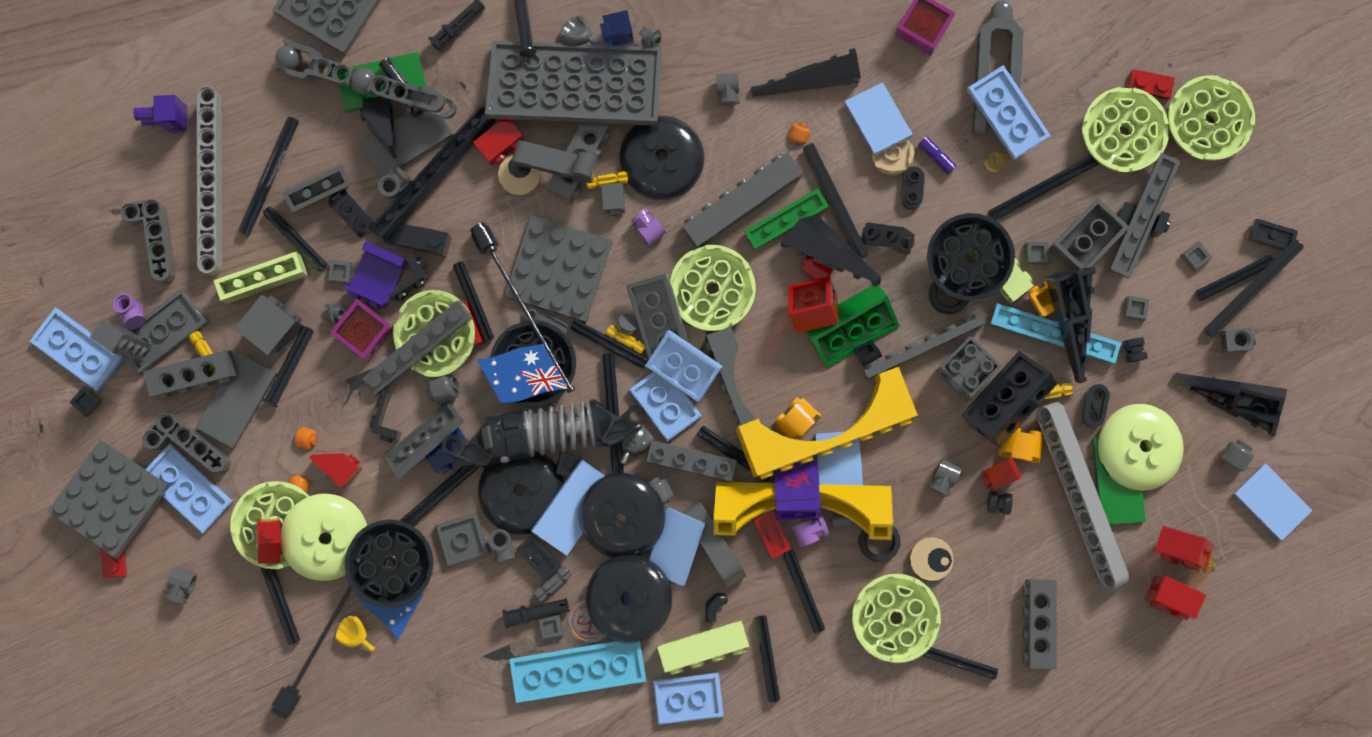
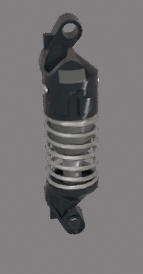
M592 399L590 402L587 400L586 405L583 401L580 403V417H578L573 403L569 405L570 418L567 417L565 407L562 404L559 406V412H555L554 408L550 406L548 411L545 412L540 408L538 413H533L532 410H529L528 412L518 411L487 416L471 440L466 441L458 436L448 435L442 441V448L448 456L459 460L460 467L475 465L482 468H489L494 463H506L512 460L530 458V456H534V452H540L543 455L546 450H550L551 453H554L557 446H560V450L564 452L566 450L567 436L571 449L575 450V435L577 434L581 447L584 449L587 444L586 433L589 434L591 444L594 447L597 445V447L605 446L612 448L624 440L636 439L635 431L645 423L646 411L640 405H633L622 416H617L596 399ZM638 411L643 417L639 421H634L630 417L631 413ZM451 441L458 442V448L455 451L447 449V445Z

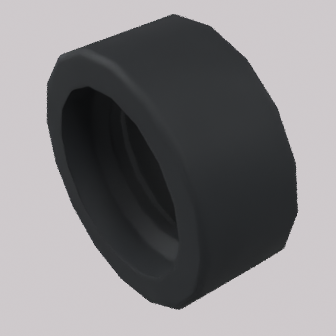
M933 281L930 286L929 300L932 306L940 313L946 315L955 314L963 310L969 303L968 300H960L954 306L944 305L937 297V284Z
M894 526L892 527L891 548L883 554H875L868 548V534L863 529L858 537L861 553L867 559L874 562H885L892 559L898 553L901 546V537Z

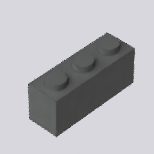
M340 163L283 190L282 194L291 211L294 212L350 186L351 182Z

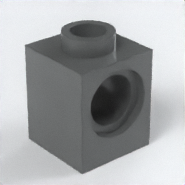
M623 183L601 184L604 214L620 216L621 212H625Z
M1251 328L1224 330L1219 333L1222 354L1247 352L1253 350L1256 344V337L1252 333ZM1236 335L1240 336L1243 340L1241 346L1235 343Z

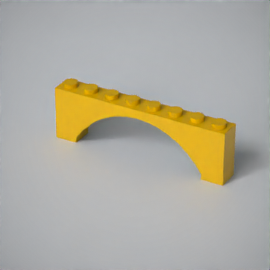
M899 367L874 377L876 382L874 391L864 413L851 428L834 438L821 441L791 439L771 431L762 425L759 419L735 428L753 477L767 478L774 475L773 470L780 468L781 472L793 468L792 463L801 461V464L814 460L813 455L818 453L822 457L833 453L832 448L840 446L841 449L854 445L853 440L860 438L862 442L872 438V433L879 430L883 434L893 430L892 426L899 423L902 427L912 423L911 418L918 415Z
M716 482L714 535L736 536V531L745 523L762 513L776 509L775 483ZM819 484L821 508L834 511L852 520L869 535V539L892 540L891 486Z

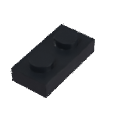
M1256 218L1248 240L1284 250L1296 239L1298 231Z
M533 534L516 548L545 581L562 567Z

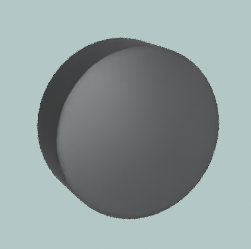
M630 314L621 315L616 324L618 331L624 335L635 334L639 327L636 317Z

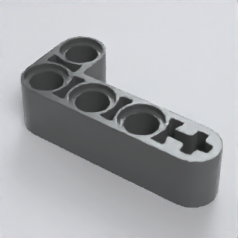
M518 140L511 162L519 166L593 183L598 159L595 155L586 152L573 154Z
M154 199L130 202L123 205L120 214L125 221L133 225L144 224L152 278L163 284L171 283L175 279L176 272L166 207ZM158 206L157 213L151 215V209ZM136 209L137 215L130 219L131 211ZM161 227L160 234L154 236L155 228ZM163 247V248H164V253H163V255L160 256V257H157V255H156L157 250H158L159 248Z
M160 414L142 437L143 445L152 450H162L172 440L212 472L224 473L231 466L230 458L174 414ZM171 418L173 421L172 426L167 429L165 421ZM184 431L189 433V439L186 442H183L181 438ZM157 434L159 441L153 446L151 439ZM201 444H204L206 447L203 455L198 453V448ZM210 458L220 459L221 467H217V462Z
M701 501L683 511V514L705 523L700 543L727 587L729 588L747 577L722 535H714V522Z

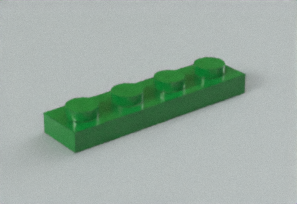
M817 188L746 229L744 233L754 250L791 230L799 219L819 214L829 206Z

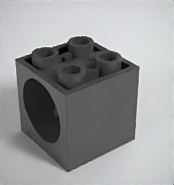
M261 295L234 329L265 354L278 360L298 336L304 325L300 323L302 319L294 312H291L289 309L283 310L285 305L271 295L268 298Z
M969 336L935 372L967 401L1002 366L979 343Z

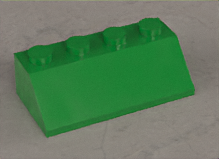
M871 285L838 304V324L805 331L823 366L828 368L852 354L853 348L869 340L875 341L900 325L886 293L879 285L875 287Z

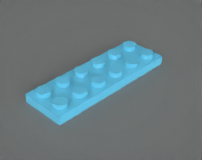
M613 641L509 659L516 703L647 681L640 642L622 643Z

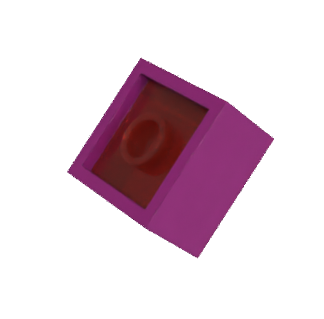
M913 0L898 25L895 35L931 56L956 13L934 0Z
M356 299L330 333L361 358L369 361L392 333L394 327L360 300Z

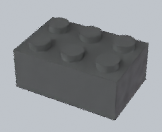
M1097 198L1061 234L1049 249L1072 270L1092 267L1125 233L1129 226Z

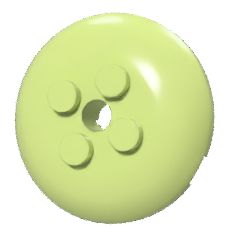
M1215 75L1201 76L1184 84L1174 95L1168 111L1169 129L1176 143L1188 154L1203 160H1221L1236 154L1247 144L1253 126H1255V111L1248 94L1237 83ZM1206 115L1213 118V124L1205 121Z
M1119 87L1104 92L1091 103L1083 120V139L1090 154L1101 165L1114 171L1133 172L1148 167L1163 153L1169 138V122L1163 107L1152 95L1137 88ZM1120 127L1127 128L1129 135L1121 134Z
M706 245L691 250L678 261L670 278L681 318L691 326L701 330L719 331L734 326L747 315L754 302L756 284L751 267L740 254L724 246ZM715 284L719 290L715 294H709L706 290L707 286Z
M440 290L423 291L409 298L400 308V314L396 324H394L393 337L396 350L459 299L450 293ZM471 319L414 365L411 370L424 376L438 377L450 374L460 368L469 357L474 345L475 329L473 320Z
M1132 404L1122 407L1111 414L1101 428L1098 438V454L1101 464L1105 466L1110 474L1109 476L1121 486L1142 491L1158 488L1173 478L1182 462L1184 448L1180 430L1174 420L1157 407L1147 404ZM1141 441L1146 444L1147 450L1145 452L1140 449Z
M281 481L265 482L249 489L236 503L230 522L231 536L240 554L249 562L263 568L280 569L290 566L282 553L281 545L280 563L258 564L257 519H280L283 524L291 508L301 500L309 497V495L301 488Z
M333 494L309 496L294 505L283 521L280 532L282 553L288 564L297 573L306 578L318 581L341 578L346 575L345 556L347 549L355 535L367 526L366 520L361 511L346 498ZM324 532L331 535L330 541L328 543H321L319 541L320 534Z
M888 574L874 579L862 589L854 604L852 621L857 639L870 654L884 661L902 663L920 657L933 645L941 625V613L936 597L920 580L904 574ZM893 612L901 614V621L898 624H893L890 621V616Z

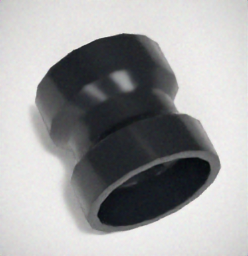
M1144 337L1122 341L1123 348L1127 352L1125 356L1126 363L1148 359L1147 352L1144 351L1143 347L1145 345Z
M990 491L987 500V512L995 513L1001 511L1004 515H1010L1013 495L1010 493L1000 495L997 492Z

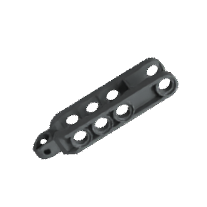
M999 0L991 8L990 20L978 32L975 83L989 75L991 32L995 29L1006 30L1009 38H1011V50L1008 54V58H1010L1009 74L1020 89L1024 30L1013 19L1011 4L1008 1ZM974 102L972 134L984 135L986 118Z

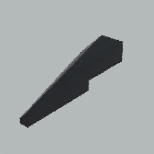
M853 48L849 50V54L839 57L834 55L829 60L816 62L786 74V78L776 81L771 79L766 84L751 87L753 97L859 83L861 75L856 50Z
M817 214L799 219L781 241V247L785 249L792 247L801 256L804 253L814 257L815 262L841 273L844 270L851 272L855 279L859 280L863 277L871 281V285L874 287L881 283V276Z
M1095 267L1067 270L1045 277L1074 379L1077 383L1087 381V377L1084 374L1085 363L1088 362L1089 357L1086 355L1087 343L1090 342L1092 309L1090 308L1091 294H1094L1092 278L1093 274L1096 273Z
M1175 373L1173 384L1176 385L1178 383L1188 388L1190 393L1194 395L1197 393L1207 398V402L1235 417L1240 416L1250 421L1252 426H1259L1268 431L1269 435L1275 437L1287 389Z

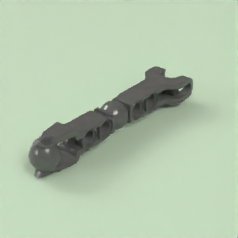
M283 40L285 45L279 48L275 55L278 67L273 70L278 74L288 75L309 83L314 82L316 79L352 88L359 95H378L383 99L443 119L453 118L457 110L455 102L437 91L378 76L367 68H360L358 70L354 67L350 68L342 63L323 58V55L312 47L294 43L290 40ZM301 52L309 54V58L312 59L308 64L309 69H305L304 72L295 71L302 64ZM329 66L327 73L324 74V69ZM348 72L347 77L343 80L344 73ZM386 83L385 89L380 91L381 86ZM405 89L404 96L399 97L400 92ZM445 103L449 104L450 110L446 113H441Z

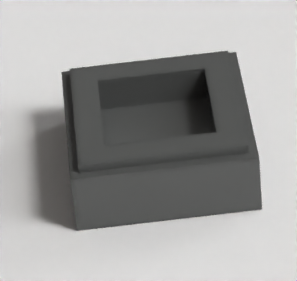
M1199 241L1181 254V257L1193 272L1212 259L1211 255Z
M1026 242V264H1048V242Z
M330 260L328 282L350 284L353 263Z
M1127 296L1123 318L1146 321L1149 299Z
M560 614L538 618L542 640L564 636Z

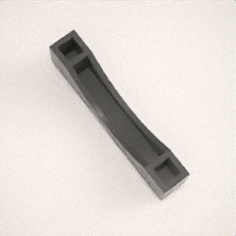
M731 326L706 335L707 341L704 344L708 354L712 353L715 361L723 366L719 372L723 381L719 383L723 393H728L731 400L727 402L731 414L736 413L738 422H735L736 427L756 420L757 418L743 404L736 388L734 362L738 344ZM760 422L762 425H764L765 427H767L768 429H770L769 426H767V425H765L764 423Z

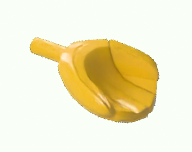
M348 616L340 622L335 635V640L338 643L349 648L358 647L362 644L371 652L375 649L374 646L365 640L367 637L366 630L358 617Z

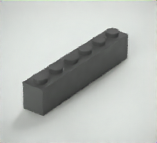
M788 152L784 155L778 154L771 160L772 164L766 168L764 165L754 172L755 175L749 180L747 178L742 179L736 184L737 188L732 192L730 190L725 191L719 196V201L714 204L712 202L708 203L701 209L703 212L697 216L693 214L684 221L683 230L696 249L706 245L802 177L803 172Z

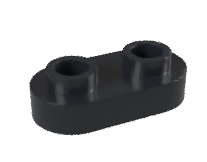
M916 166L909 167L904 172L902 178L901 203L909 210L917 209L923 201L925 174L921 168ZM914 173L918 176V179L913 180L910 175ZM913 194L915 195L916 200L911 201L909 200L908 196Z
M1102 384L1091 386L1086 393L1082 420L1089 427L1102 425L1106 418L1110 393L1108 388ZM1094 392L1100 393V399L1094 398ZM1090 413H1094L1096 415V419L1094 421L1090 419Z

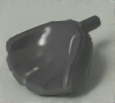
M580 15L572 17L561 29L560 39L564 42L582 44L588 41L592 45H600L591 37V28Z
M640 427L635 431L636 439L621 442L622 451L625 453L620 462L621 465L626 464L630 455H640L650 447L653 437L644 427Z

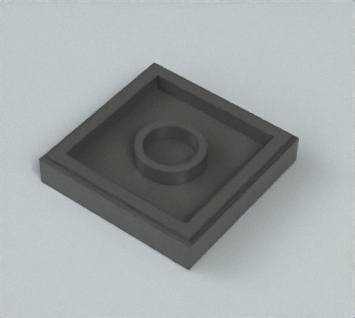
M477 512L435 525L447 567L490 554Z

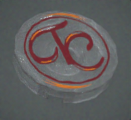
M586 600L577 603L571 610L568 619L572 634L580 641L587 643L603 639L605 635L594 626L588 615Z

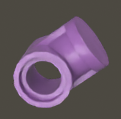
M644 209L631 220V223L638 227V233L650 246L666 234V231L654 216L651 217L649 215L650 211Z
M122 293L114 299L113 309L120 315L126 329H136L145 323L143 306L135 298L127 293Z
M822 516L815 521L809 520L792 527L799 547L819 541L820 537L824 536L826 538L829 536V531Z

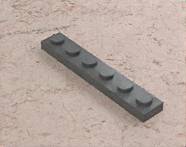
M1163 153L1156 160L1128 224L1129 228L1125 231L1109 271L1127 279L1131 278L1181 161Z
M457 300L362 379L374 396L379 395L473 317L461 300Z
M975 315L964 319V324L958 327L955 324L943 329L945 333L939 336L936 333L925 337V342L917 345L916 342L906 346V351L899 355L897 351L885 356L886 361L882 363L874 361L866 365L867 370L863 372L865 379L873 378L880 373L983 326L985 321L982 315L977 318Z

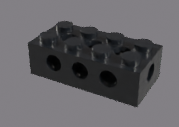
M1018 351L961 415L970 427L1000 449L1055 388L1057 382L1051 372L1021 351Z

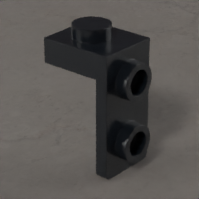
M344 188L330 196L328 203L358 237L364 236L370 230L374 221Z
M1128 202L1123 204L1118 217L1127 225L1132 218L1136 205ZM1161 211L1157 215L1150 231V236L1157 238L1168 231L1171 221L1168 220L1170 213Z
M867 222L862 241L864 244L894 248L901 254L910 255L911 248H913L915 242V234L904 227Z
M411 254L406 258L417 276L389 294L393 301H401L409 295L408 292L412 289H420L427 284L426 280L430 277L424 270L427 268V265L421 256L417 258L414 254Z
M383 391V394L377 398L376 407H378L376 416H372L369 427L372 428V433L381 435L380 440L392 443L393 439L400 440L402 432L382 427L391 393Z

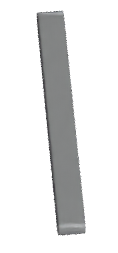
M203 86L197 92V266L201 272L213 277L217 276L222 270V99L215 89L210 86ZM213 94L212 100L206 102V96ZM213 114L212 121L206 123V117ZM213 135L212 142L206 144V138ZM209 156H213L212 163L206 165V159ZM213 177V183L206 186L207 178ZM213 198V204L206 207L207 199ZM213 219V225L210 228H206L207 220ZM213 240V246L210 249H206L207 241ZM213 261V268L206 270L207 262Z
M1059 402L1042 406L1036 412L1041 431L1099 582L1105 590L1112 591L1129 581L1128 571L1065 408Z

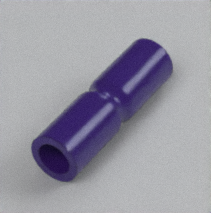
M928 136L923 138L918 144L947 175L957 167Z

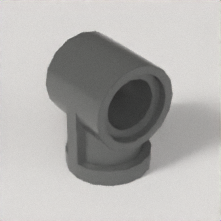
M738 73L716 74L717 94L720 95L719 105L734 106L739 104L740 101L737 97V94H739Z
M397 165L387 176L379 180L378 190L387 198H396L412 180ZM391 181L394 182L395 189L392 192H387L385 190L386 184Z
M941 459L933 475L935 480L933 484L930 483L929 488L942 495L949 496V489L954 487L962 468Z
M503 529L493 531L488 541L494 562L497 563L516 558L511 534ZM498 534H503L506 538L505 544L501 547L495 543V538Z
M174 567L168 578L167 587L170 590L169 593L165 594V598L186 604V595L192 592L197 581V574Z

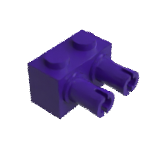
M176 95L153 96V107L134 108V119L140 121L143 126L160 125L161 128L171 134L181 133V130H188L187 105Z

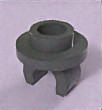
M643 27L639 32V35L643 36L642 39L645 41L646 47H657L661 43L660 30L653 29L650 31Z
M341 303L326 304L325 308H328L329 311L328 316H323V319L330 321L332 324H337L345 314L344 306Z

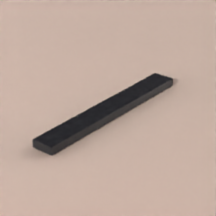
M485 103L478 107L370 227L384 242L474 144L473 142L495 121V119H487L485 117Z

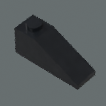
M380 96L362 99L363 108H360L362 121H366L369 130L393 159L397 158L393 110L390 101Z
M401 224L384 243L447 258L452 237L446 232Z

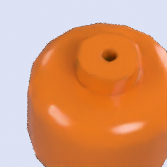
M802 122L799 125L793 124L789 130L788 138L797 144H806L811 131Z
M306 427L300 428L294 435L295 445L305 450H310L318 441L315 430Z
M295 475L290 477L288 483L301 488L306 493L308 492L310 482L307 478Z

